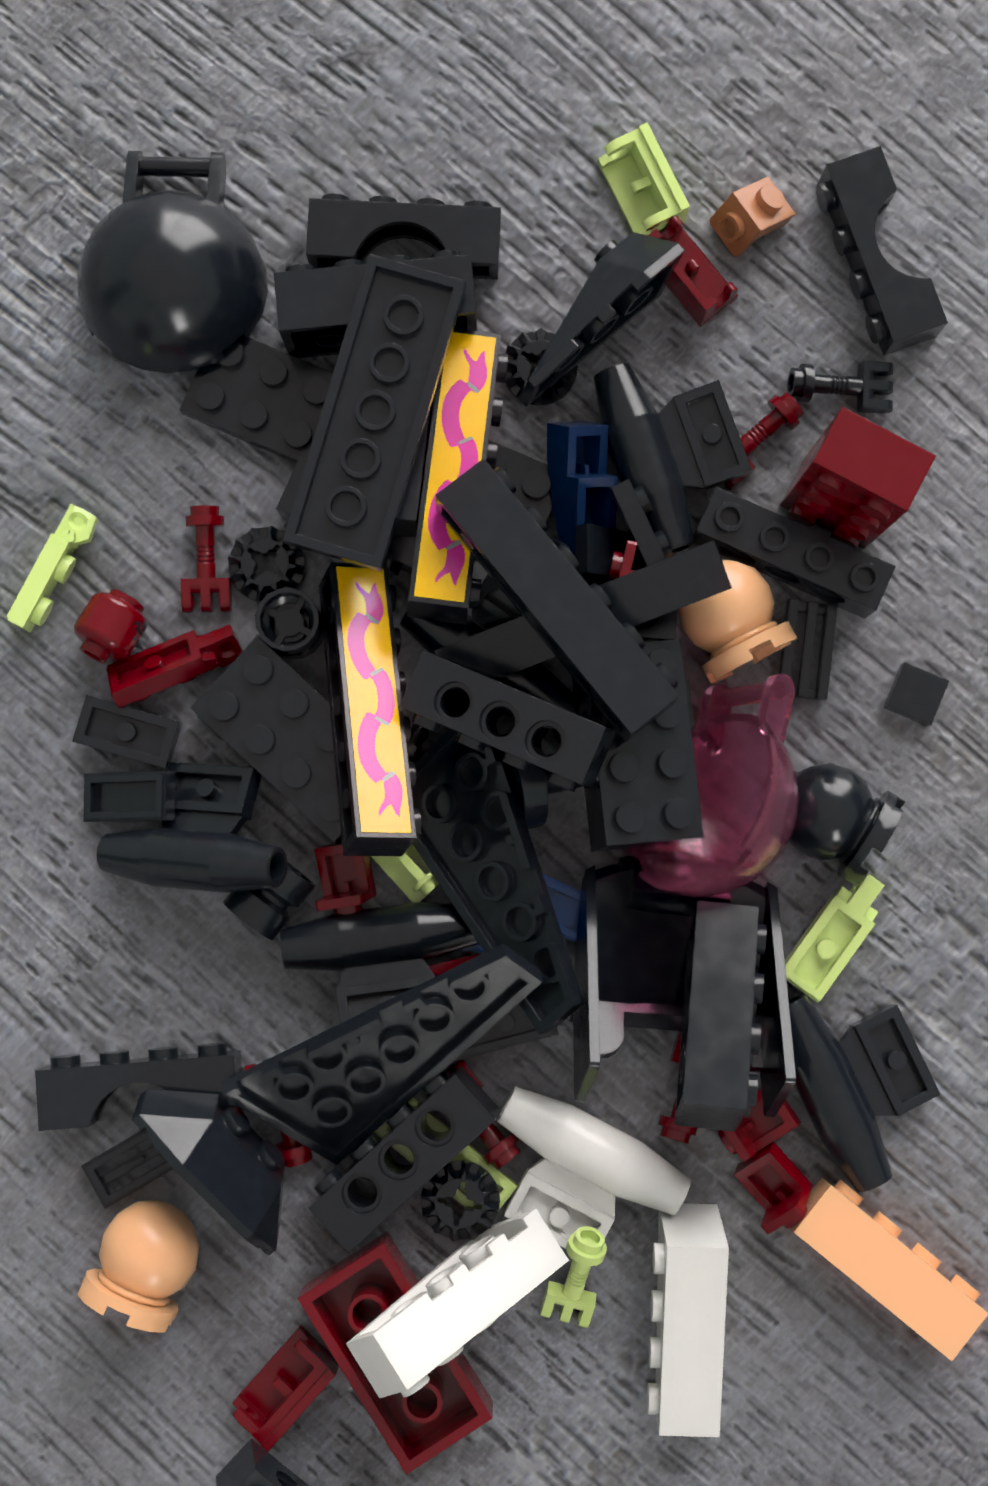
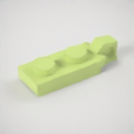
M73 504L69 505L57 530L49 536L6 616L8 621L29 633L35 624L38 626L44 624L54 604V601L49 599L57 582L64 584L75 567L77 559L72 557L74 550L79 548V545L92 541L99 521L96 516Z
M868 873L859 884L853 885L850 891L840 886L836 893L830 896L785 959L786 979L790 984L815 1002L819 1003L874 927L875 923L873 920L878 911L872 908L871 904L885 886Z

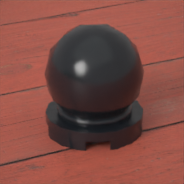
M827 763L810 766L795 773L783 786L778 802L777 816L784 838L800 854L819 861L838 859L840 863L838 876L853 885H857L869 872V869L862 866L872 848L880 852L884 850L903 814L901 807L906 801L890 791H886L880 798L873 799L867 782L852 769Z

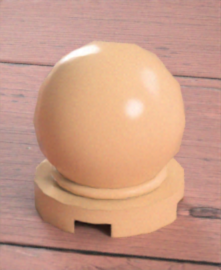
M722 560L732 584L731 589L682 607L677 611L682 630L694 646L711 653L709 656L710 660L702 665V669L710 684L733 675V670L751 660L755 664L797 639L789 621L778 625L775 621H772L775 603L767 581L754 567L737 561Z
M161 1200L137 1201L119 1212L103 1233L99 1251L102 1269L94 1268L87 1270L82 1280L78 1296L83 1303L101 1315H104L107 1306L129 1315L130 1317L126 1324L128 1327L147 1332H166L168 1326L175 1320L178 1313V1304L170 1296L183 1289L196 1271L200 1250V1242L195 1227L184 1210Z

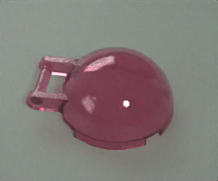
M771 675L763 683L731 688L724 684L710 685L705 689L694 731H691L704 838L686 844L628 849L629 855L639 859L644 872L641 871L638 875L645 882L657 889L690 897L729 893L757 879L782 854L792 836L799 807L796 769L784 745L795 695L794 683L788 675ZM760 703L757 716L731 713L732 707Z

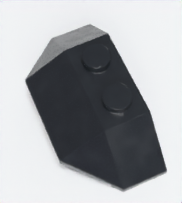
M146 1089L141 1093L132 1118L136 1126L142 1132H146L149 1135L154 1147L172 1168L247 1242L256 1248H261L268 1256L276 1251L281 1221L285 1161L279 1148L268 1139L263 1140L251 1128L244 1112L237 1106H230L219 1094Z

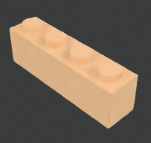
M821 1177L810 1192L806 1204L808 1208L806 1215L790 1229L950 1361H953L988 1316V1312L975 1302L981 1293L957 1274L949 1281L936 1270L942 1262L918 1242L912 1250L897 1238L903 1230L880 1211L873 1218L863 1211L859 1204L864 1198L841 1179L833 1186Z

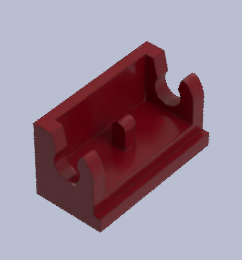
M674 216L670 221V225L661 234L655 229L648 236L678 243L685 250L666 286L701 327L737 299L738 289L732 282L728 283L683 229L684 223L678 216Z
M300 1325L234 1399L232 1404L237 1410L233 1413V1416L245 1430L261 1443L260 1446L269 1452L336 1376L339 1365L333 1355Z

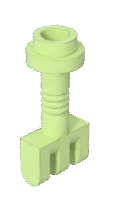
M583 1226L570 1235L566 1245L567 1254L572 1259L565 1284L553 1281L548 1282L541 1305L540 1316L550 1318L554 1304L562 1305L559 1321L569 1323L573 1309L580 1310L578 1326L588 1328L595 1309L597 1293L586 1291L584 1287L591 1266H597L603 1262L607 1246L605 1238L599 1230Z

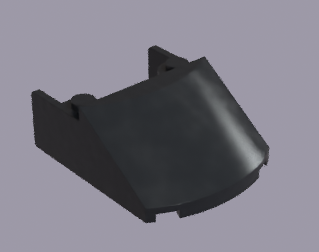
M651 853L620 857L618 864L609 865L595 870L594 865L585 870L581 887L574 972L584 1004L570 1015L569 1022H573L574 1101H586L599 1070L600 1059L608 1058L616 1054L620 1049L624 1038V1026L672 1031L682 1030L688 936L698 900L759 907L758 924L767 926L764 955H760L758 970H755V973L764 974L763 998L761 1005L757 1004L755 1018H752V1023L761 1024V1042L759 1054L754 1055L753 1066L750 1067L749 1071L760 1072L764 1116L775 1117L796 1083V1071L778 888L767 882L766 886L763 887L740 876L742 869L733 865L683 854Z

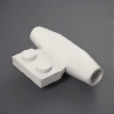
M515 1086L498 1117L497 1122L543 1157L526 1169L505 1209L504 1216L510 1219L536 1208L558 1244L565 1249L570 1235L583 1226L593 1227L599 1230L604 1238L606 1237L615 1220V1196L670 1215H675L689 1191L691 1179L643 1142L571 1104Z

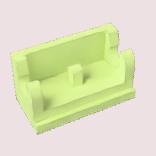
M648 122L604 146L606 154L598 158L597 164L632 232L648 236L657 229L661 234L670 225V221L674 216H678L685 224L690 205Z

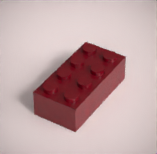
M842 406L806 455L780 505L789 510V517L796 522L808 527H813L814 524H817L832 532L831 538L854 548L859 546L865 549L908 511L937 455Z
M385 1232L306 1283L298 1300L407 1475L493 1419V1400L463 1352L448 1363L437 1366L428 1373L429 1382L408 1397L404 1398L401 1393L379 1398L346 1343L419 1282L389 1233Z

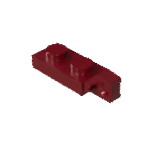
M230 624L204 635H197L195 630H192L131 655L126 660L109 664L106 670L111 696L117 707L120 708L133 702L143 701L152 694L176 684L187 683L198 675L209 670L212 671L217 666L225 667L234 662L242 653L239 640Z

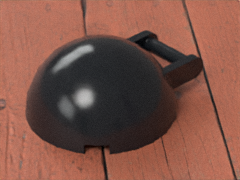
M128 151L123 203L112 209L96 225L86 242L77 272L80 309L91 335H96L101 342L110 348L111 355L121 362L141 370L161 373L185 372L202 368L223 359L222 351L234 343L242 334L248 339L264 312L268 293L266 267L251 234L235 216L224 208L226 159L224 152H211L210 158L143 156L142 151ZM144 176L208 177L207 199L194 193L174 190L149 192L142 195Z

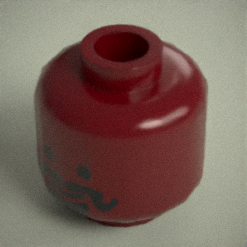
M111 589L109 593L100 592L94 594L74 625L75 634L83 642L80 650L91 659L105 664L108 658L117 661L128 659L147 628V621L142 615L144 607L137 600L120 590Z

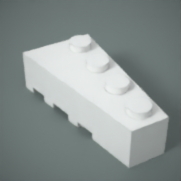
M682 1203L675 1215L661 1211L658 1212V1243H653L652 1253L653 1274H657V1290H651L650 1304L651 1321L657 1322L656 1337H649V1367L656 1368V1382L647 1384L648 1415H656L659 1436L720 1437L729 1247L717 1204Z
M535 1208L494 1224L476 1239L466 1241L348 1341L346 1345L379 1398L401 1393L404 1398L408 1397L429 1382L428 1373L437 1366H442L458 1356L463 1351L464 1344L491 1326L499 1316L569 1260Z

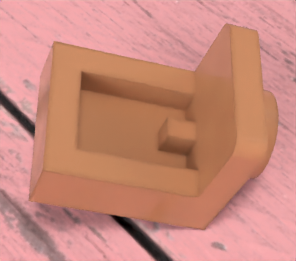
M768 176L733 192L714 213L709 222L731 254L737 257L743 254L756 239L785 226L796 213L785 200L780 189L775 186Z

